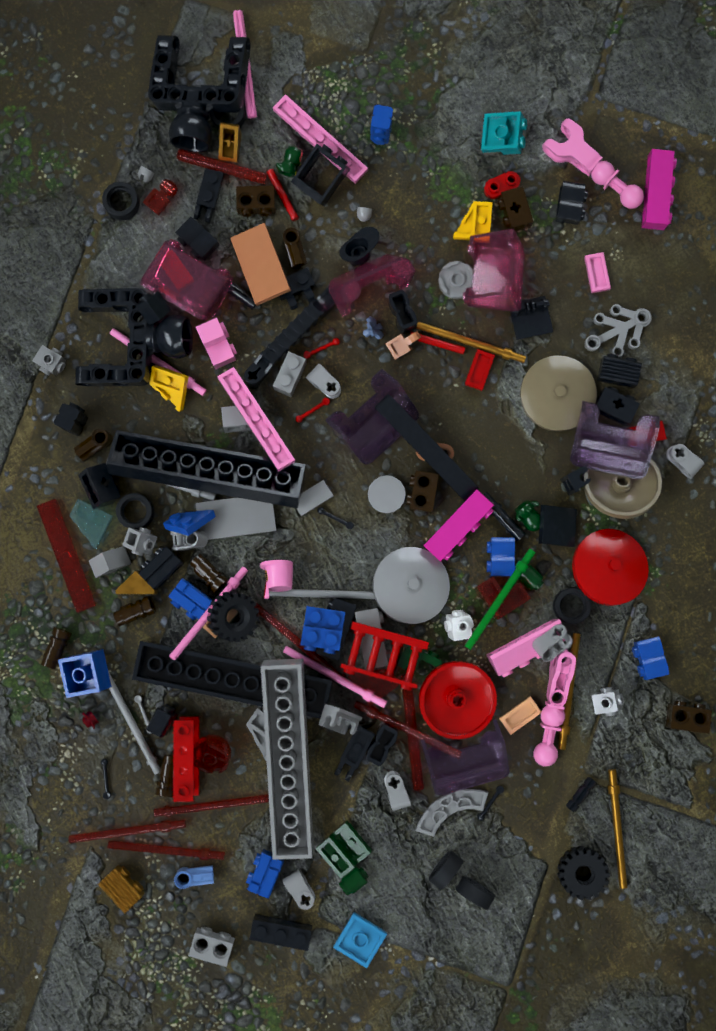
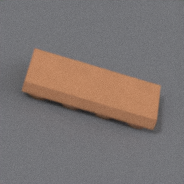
M265 223L230 238L256 306L291 291Z

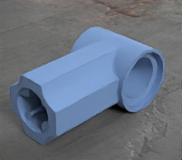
M213 865L194 868L182 867L176 872L174 883L180 889H185L189 886L214 884ZM180 874H186L188 875L189 880L187 882H182L179 880L178 876Z

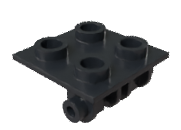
M545 296L508 303L516 340L553 333L548 310L549 300Z

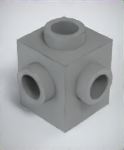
M43 345L32 360L40 366L39 370L48 376L51 373L57 376L58 373L64 370L66 365V359L62 357L63 353L54 347L50 350Z
M129 527L122 546L131 549V553L143 556V553L151 555L157 536L150 534L151 530L140 527L139 530Z
M612 687L601 688V692L591 695L595 715L605 713L606 716L617 715V711L623 708L624 698L619 693V689L612 690Z

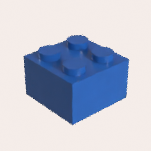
M103 649L71 655L58 660L66 698L96 693L112 687Z

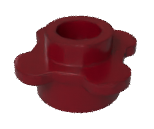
M90 710L87 713L83 712V718L81 719L87 728L92 727L95 729V725L99 723L97 718Z

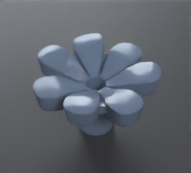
M369 316L366 319L368 328L363 331L364 336L368 337L371 335L372 337L375 336L378 340L382 339L384 336L383 332L380 331L383 328L380 323L376 324V319Z

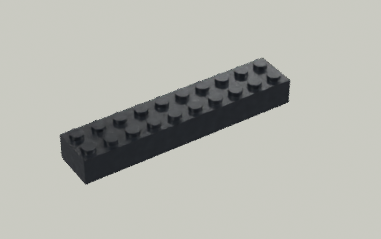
M119 430L115 432L106 463L108 472L111 475L298 508L306 468V464L294 462L283 470L278 471L268 457Z
M145 640L140 641L132 680L263 707L261 664L184 649L174 661L169 655L176 647ZM304 673L306 716L320 719L325 704H328L332 679Z

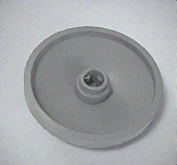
M404 547L391 552L380 562L373 577V593L378 606L388 617L400 623L419 624L432 619L443 609L449 596L450 582L445 566L431 552L422 548Z

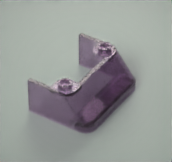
M497 719L493 720L494 731L484 733L480 739L481 744L444 754L443 750L438 747L427 749L425 740H421L435 794L445 795L508 776L510 771L506 745Z

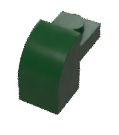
M410 645L404 649L397 662V666L407 670L412 652ZM422 649V653H419L415 672L421 660L436 667L440 666L442 660L438 659L440 655L429 651L427 654L425 649Z

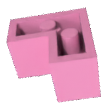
M215 318L196 326L215 369L236 361L234 355L237 352L233 343L229 345L227 338L230 336L223 322L219 323L218 319Z

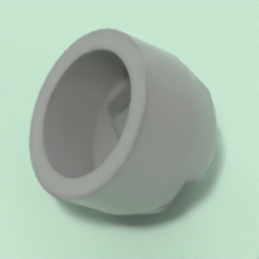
M143 166L138 171L139 179H143L144 182H149L155 174Z
M357 207L358 219L363 222L368 221L372 215V209Z

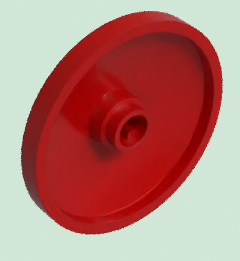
M602 529L591 533L579 543L572 560V571L578 587L589 599L598 604L618 606L627 603L641 593L648 579V561L644 550L632 536L620 530Z
M451 661L435 668L424 680L419 693V707L423 719L435 733L449 739H465L481 732L492 720L497 706L496 689L491 678L480 667L465 661Z

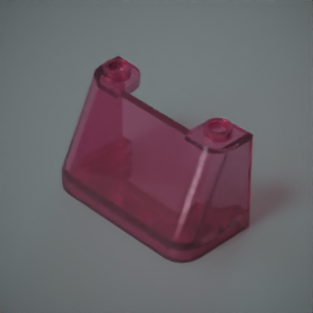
M514 228L470 236V244L467 245V251L474 260L472 287L466 288V291L463 292L464 303H467L469 307L485 309L521 310L525 254L523 245Z
M170 239V241L166 240L142 276L140 285L153 293L158 291L165 300L199 319L208 320L215 318L234 277L229 275L230 272L222 267L212 269L184 253L179 242Z
M385 254L333 278L329 284V292L342 317L351 313V303L360 296V288L384 278L388 285L396 284L401 290L410 285L416 271L409 259Z

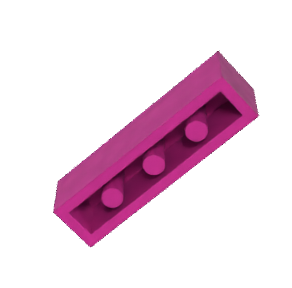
M652 149L648 154L642 228L665 230L671 224L672 213H670V206H672L674 200L671 190L675 184L673 170H675L677 158H674L675 151Z
M477 489L426 542L424 547L440 562L443 558L447 561L454 553L452 549L456 545L460 547L468 539L465 535L469 531L473 533L481 525L479 523L481 518L484 516L487 519L494 511L492 509L494 504Z

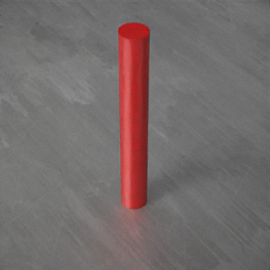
M268 170L266 173L291 220H298L299 217L274 170Z
M420 334L421 338L416 340L460 354H464L466 348Z

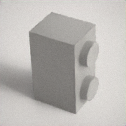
M288 351L273 384L274 390L292 398L306 367V359Z

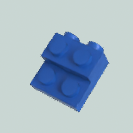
M307 606L300 644L304 646V650L316 651V648H323V653L335 654V651H340L345 612Z

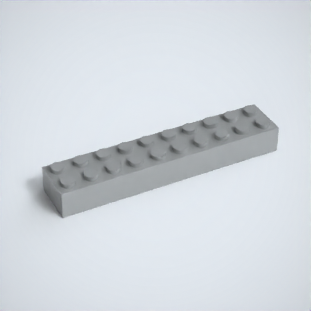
M303 659L263 660L261 677L273 860L308 859L313 857L314 839Z

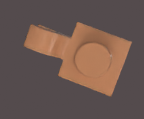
M418 331L406 338L402 333L385 344L396 360L411 351L410 344L420 339L421 336Z

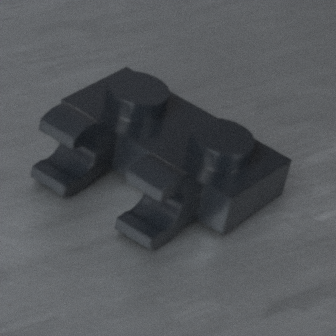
M308 267L286 276L291 291L280 295L279 298L281 301L287 300L291 311L298 308L294 297L296 294L304 292L308 303L315 300L311 289L315 287V283Z

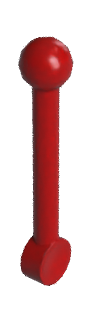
M334 338L332 342L311 352L305 351L303 356L305 359H309L311 355L332 345H338L340 340Z
M324 398L320 404L316 405L315 407H313L306 413L302 414L301 416H296V422H302L303 418L313 413L323 405H329L330 400L328 398Z

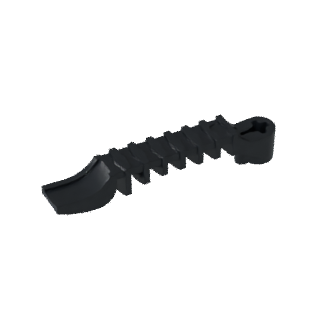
M331 284L319 297L311 301L309 306L305 307L303 312L298 314L293 322L291 321L289 326L283 329L282 333L276 336L271 344H268L267 348L260 353L254 363L245 371L244 383L248 389L258 388L274 368L275 362L277 360L280 361L284 353L287 354L289 348L295 346L299 338H303L305 331L309 332L311 325L316 326L318 318H324L342 299L343 295L335 290Z

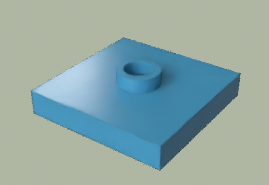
M353 912L333 948L363 967L368 968L387 936V932Z

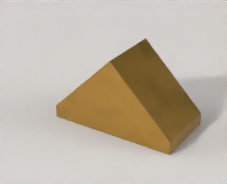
M220 123L219 160L238 161L242 138L239 125Z
M135 571L116 589V594H158V590H154L139 575V571Z

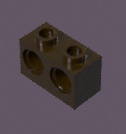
M274 185L236 186L238 215L251 217L253 214H260L261 216L276 214ZM246 199L251 200L249 205H243L242 202ZM263 199L270 200L267 205L261 204Z
M416 471L415 475H411L409 486H412L413 489L412 494H408L406 504L410 505L409 510L433 513L439 474ZM420 478H426L429 482V485L427 487H421L418 484V480ZM419 496L424 497L426 504L418 506L415 503V499Z
M675 701L674 704L668 703L665 727L709 734L712 710L706 709V705L694 703V707L686 706L687 702ZM681 710L683 717L677 720L675 714ZM697 713L702 715V720L699 723L695 721Z

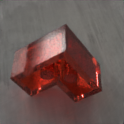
M493 576L475 587L488 609L502 590ZM521 582L513 586L495 613L494 618L496 620H499L531 599Z

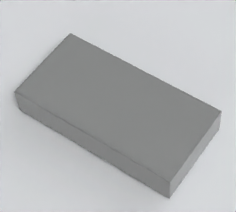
M322 480L301 493L299 506L296 508L301 516L334 497L325 481Z

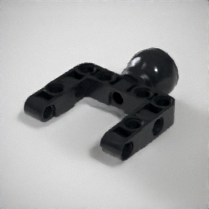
M158 35L148 96L159 110L177 111L178 115L169 127V141L174 147L188 152L207 151L212 141V130L208 122L210 119L209 113L211 111L234 113L238 112L243 106L251 49L249 37L230 38L223 68L225 71L224 81L221 86L201 85V87H188L187 85L175 84L180 49L179 38L174 35Z
M142 288L79 290V311L129 312L128 328L130 329V343H128L127 364L125 366H113L112 364L76 366L75 385L144 386L148 384L151 376L152 355L155 352L157 354L162 352L171 358L190 356L193 345L190 319L187 316L170 315L161 322L157 321L150 325L145 319L138 322V318L142 314L136 305L140 297L147 293ZM108 297L107 302L102 304L103 299ZM142 352V358L137 360V355ZM105 371L104 378L100 379V374ZM142 371V376L136 379V374Z

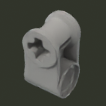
M319 363L306 376V379L328 398L335 399L340 396L341 387L339 382ZM335 386L336 391H330L328 387Z
M683 444L671 446L666 451L667 459L690 479L705 464L701 458L692 453Z
M196 530L189 536L173 531L170 532V535L173 537L172 551L202 548L208 543V535L204 531Z
M559 624L553 626L542 636L537 637L532 646L543 661L549 662L564 650L570 648L573 639L567 634L566 627Z
M396 771L388 772L384 777V783L392 811L411 806L400 774ZM392 777H394L395 780H397L396 785H392V783H389L391 782Z
M300 869L282 880L286 889L301 909L307 910L313 906L315 893ZM303 895L305 897L310 896L309 903L306 900L302 901Z

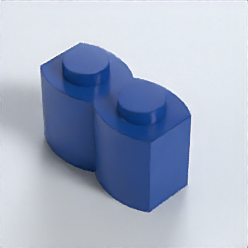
M491 537L490 542L486 543V552L490 553V561L486 562V572H490V577H511L515 571V538Z
M659 636L634 642L632 652L634 657L639 660L637 670L640 677H643L644 680L669 675V668Z

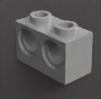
M208 927L197 928L188 956L227 967L235 938L226 932H220V934L212 932V929ZM205 939L208 945L201 946L198 940ZM224 944L227 950L221 952L218 950L217 945Z

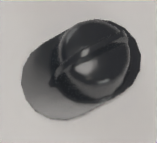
M365 227L356 232L341 246L339 251L340 257L350 262L353 267L367 263L371 257V250L378 244L380 238L378 230L374 227Z

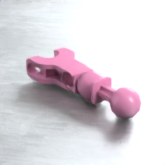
M567 118L561 124V131L568 138V141L558 143L553 139H548L543 143V151L553 161L559 163L570 162L588 177L591 175L596 184L604 185V190L608 186L613 188L620 194V201L624 207L634 209L642 204L644 193L641 187L635 184L626 185L617 177L619 170L615 171L610 162L602 161L603 157L584 141L582 127L573 120Z
M567 649L550 662L546 693L548 701H545L546 706L541 711L542 722H540L541 727L545 728L543 740L535 747L533 752L535 761L544 767L553 765L558 758L557 748L553 744L556 731L562 730L560 726L565 720L564 704L567 701L570 683L576 666L575 656ZM554 693H561V698L558 701L552 700Z

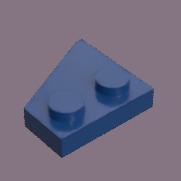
M214 510L176 513L171 515L163 525L166 530L189 536L215 518L216 515Z

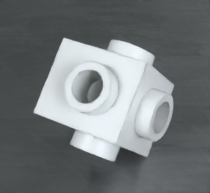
M454 610L452 614L446 615L444 627L445 631L448 632V637L453 641L470 638L474 623L472 617L463 612V610Z

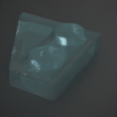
M77 499L69 515L95 549L98 548L113 518V515L99 508L93 510L91 504L81 499Z

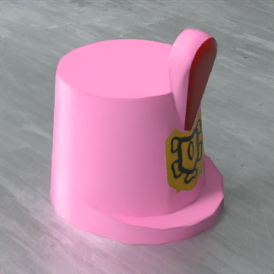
M270 560L260 563V568L265 570L266 577L265 599H269V591L284 592L292 589V561Z

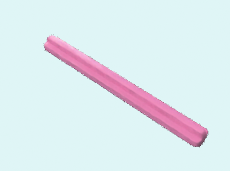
M235 10L233 17L236 37H246L243 11ZM250 61L244 95L248 119L257 117Z

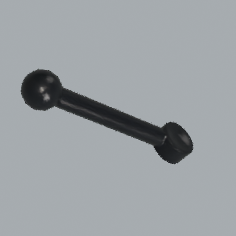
M323 507L317 509L318 514H324L346 525L348 529L354 527L352 522H346L325 511Z
M102 759L100 763L103 766L105 786L103 798L107 800L112 795L108 787V760Z
M502 786L496 787L494 796L482 813L477 815L479 821L485 819V814L499 794L504 792Z

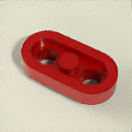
M508 171L488 180L484 187L485 195L489 199H497L500 197L501 192L518 188L520 176L516 172ZM513 178L514 182L511 183L508 179ZM495 185L497 189L493 190L491 189V186Z

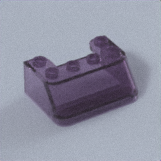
M383 369L377 372L371 380V387L375 394L356 412L347 418L342 411H336L325 420L337 437L363 464L372 463L401 436L374 408L387 394L391 395L415 421L419 418L418 410L400 383Z
M582 401L570 455L572 464L577 467L586 465L591 470L634 479L645 477L648 473L660 429L659 416L649 414L641 416L638 419L636 430L598 423L599 407L594 403Z

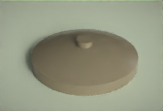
M550 356L536 362L525 374L520 388L521 405L528 418L537 426L556 432L567 431L582 424L593 411L597 398L596 384L590 371L581 362L567 356Z
M612 446L599 451L587 464L588 471L584 473L583 481L591 479L587 485L583 486L591 504L600 512L620 519L635 518L648 512L658 500L662 488L661 474L655 462L644 452L628 446Z

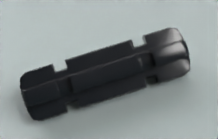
M587 777L584 781L585 784L580 786L572 796L573 799H570L566 804L567 808L572 812H576L579 808L578 805L584 802L591 793L590 790H593L597 785L596 781L592 778Z

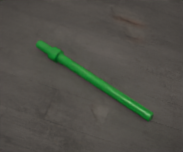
M529 548L523 559L517 562L515 571L464 645L469 650L473 648L521 574L525 573L528 569V564L535 555V551Z

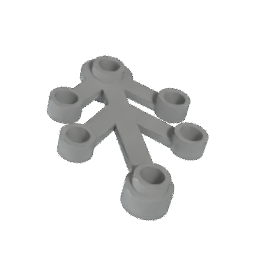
M614 304L610 308V314L613 317L622 315L630 318L626 322L607 317L603 313H597L593 318V322L596 325L605 324L615 328L599 336L590 335L585 340V348L588 351H596L601 343L619 334L616 346L611 350V354H615L614 350L619 349L620 355H618V358H620L624 353L623 346L628 330L635 326L633 337L628 341V347L632 350L637 349L640 346V336L643 327L649 325L652 319L651 313L647 309L640 308L632 311L622 308L619 304ZM613 308H618L619 313H614ZM642 315L644 321H640L638 317ZM596 317H602V322H598ZM593 341L595 347H590L589 342ZM631 341H636L637 346H632Z

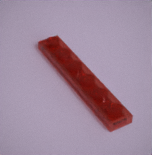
M53 499L37 505L76 612L79 613L95 607L96 603L57 500Z

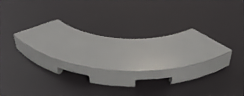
M460 789L441 796L422 814L415 831L434 837L438 827L449 815L467 809L483 811L488 791Z

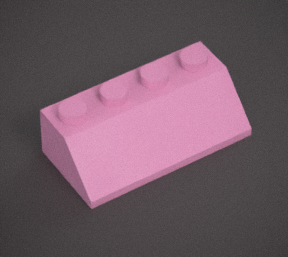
M552 619L486 654L496 675L506 677L512 674V669L517 666L523 668L530 664V659L534 657L537 659L541 658L534 650L532 644L537 637L542 636L553 626L562 625L560 619Z

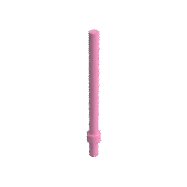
M115 328L110 331V335L128 346L130 338ZM154 354L152 355V363L181 373ZM189 376L187 388L193 389L204 396L207 390Z
M242 566L237 574L228 580L227 586L219 595L223 596L224 592L230 593V591L236 590L248 570ZM208 609L169 655L172 660L175 661L206 624L207 616H211Z
M288 646L284 648L283 653L294 659H303V663L308 667L363 696L362 699L367 702L372 701L385 708L388 701L375 695L374 691L364 689Z

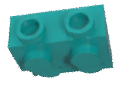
M521 111L484 114L481 151L483 153L521 154V149L525 148L526 145L523 130H527V119L524 118Z

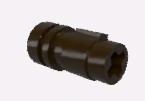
M199 554L191 561L190 565L194 568V572L206 581L208 587L211 586L210 589L214 593L220 591L227 584L228 579L222 576V573L217 571L202 554Z
M146 596L142 600H137L135 604L129 603L120 607V610L113 612V616L117 625L122 626L138 620V618H146L148 615L155 614L156 608L151 597Z
M58 627L53 628V636L49 638L51 641L46 648L41 665L51 669H56L58 660L61 659L64 652V647L69 643L67 640H70L72 633Z
M164 755L160 770V780L157 781L156 795L173 797V756Z

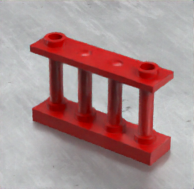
M353 621L351 629L354 630L355 637L348 663H341L340 668H344L343 672L355 675V672L398 683L401 684L400 688L409 691L412 690V687L417 689L418 684L412 682L419 653H422V649L427 650L429 642ZM367 633L373 635L374 642L367 668L362 669L355 667L362 638ZM384 639L392 640L393 647L384 675L374 672L381 643L384 642ZM403 644L411 646L410 650L412 652L405 678L402 680L393 677L400 648L403 647Z
M180 716L179 720H174L173 802H193L194 796H199L200 716Z

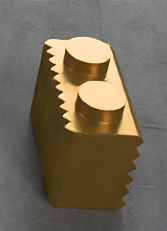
M117 865L98 885L125 914L145 893L143 886L138 881L134 882L129 877L130 872L124 866L120 867V865Z

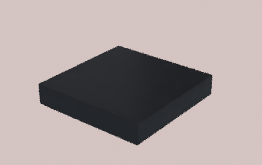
M541 505L539 544L575 547L577 509Z

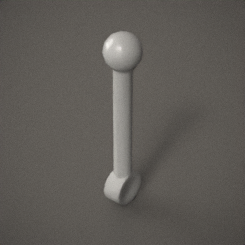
M137 695L134 701L138 703L146 726H148L149 720L142 704L143 698Z

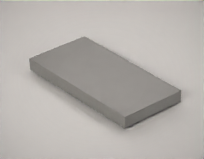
M238 497L196 503L197 511L214 510L216 515L215 518L199 528L200 531L206 532L208 540L277 531L273 504Z

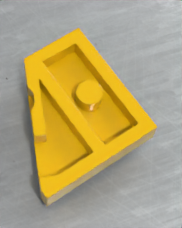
M473 201L468 213L462 219L461 225L453 234V239L490 241L492 202Z
M158 365L152 366L149 384L156 391H159L166 401L170 400L176 406L175 409L181 412L184 410L189 376Z

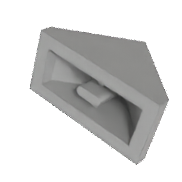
M124 546L102 552L89 560L95 578L132 564Z

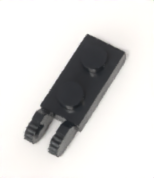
M205 168L194 211V219L198 220L200 218L203 207L207 208L205 221L210 223L213 211L216 209L224 172Z
M358 725L357 731L352 735L340 758V763L334 773L338 776L346 763L351 766L345 776V780L349 782L355 769L361 763L375 733Z

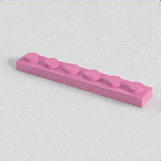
M286 94L273 107V111L313 147L316 144L321 147L325 144L333 150L332 155L334 157L341 156L348 162L346 166L350 168L346 176L353 183L356 184L368 171V168ZM327 158V159H328L334 166H336L339 170L342 169V168L339 167L337 164H335L333 161H331L329 158Z
M233 367L217 376L219 382L277 470L281 471L294 463V457L235 368Z

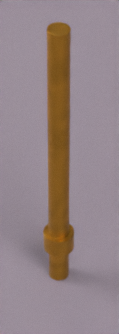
M419 321L416 329L500 355L506 360L512 359L524 363L526 359L525 355L512 352L513 349L506 347L503 349Z
M573 633L571 653L576 658L577 666L581 634ZM576 666L570 683L567 701L564 704L565 720L560 726L562 730L558 731L560 733L558 749L566 750L567 736L570 735L571 727H569Z
M609 769L610 785H608V794H611L619 888L626 889L627 878L618 795L620 794V785L617 784L616 769Z

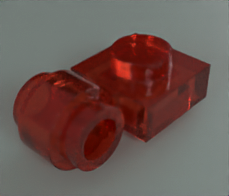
M164 179L159 186L161 191L159 192L154 188L143 201V204L158 216L170 203L167 197H174L178 192L177 185L171 180Z

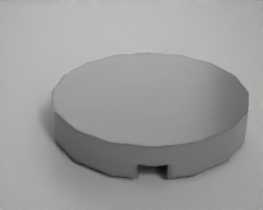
M461 261L446 264L439 273L438 279L440 290L444 295L452 299H462L468 296L474 289L476 282L475 272L471 266Z
M380 476L369 486V503L378 512L385 514L393 513L400 509L405 501V487L400 480L393 476Z

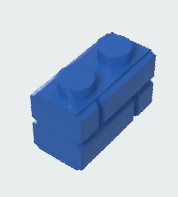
M374 106L370 140L375 144L383 145L389 143L393 119L392 107Z
M184 578L179 581L168 596L172 599L170 602L178 609L184 608L187 611L186 615L194 621L196 618L199 620L209 608L211 602L214 601Z
M263 849L262 854L257 853L253 863L256 865L254 873L250 872L246 883L249 884L247 890L269 899L284 859L273 860L272 852Z

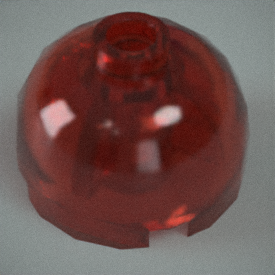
M209 734L203 736L194 746V765L206 773L212 774L213 771L222 773L227 769L232 754L229 743L218 735Z

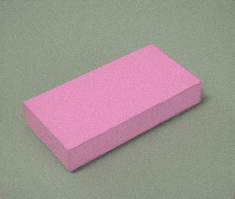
M604 252L585 255L584 260L591 293L610 290L611 286Z

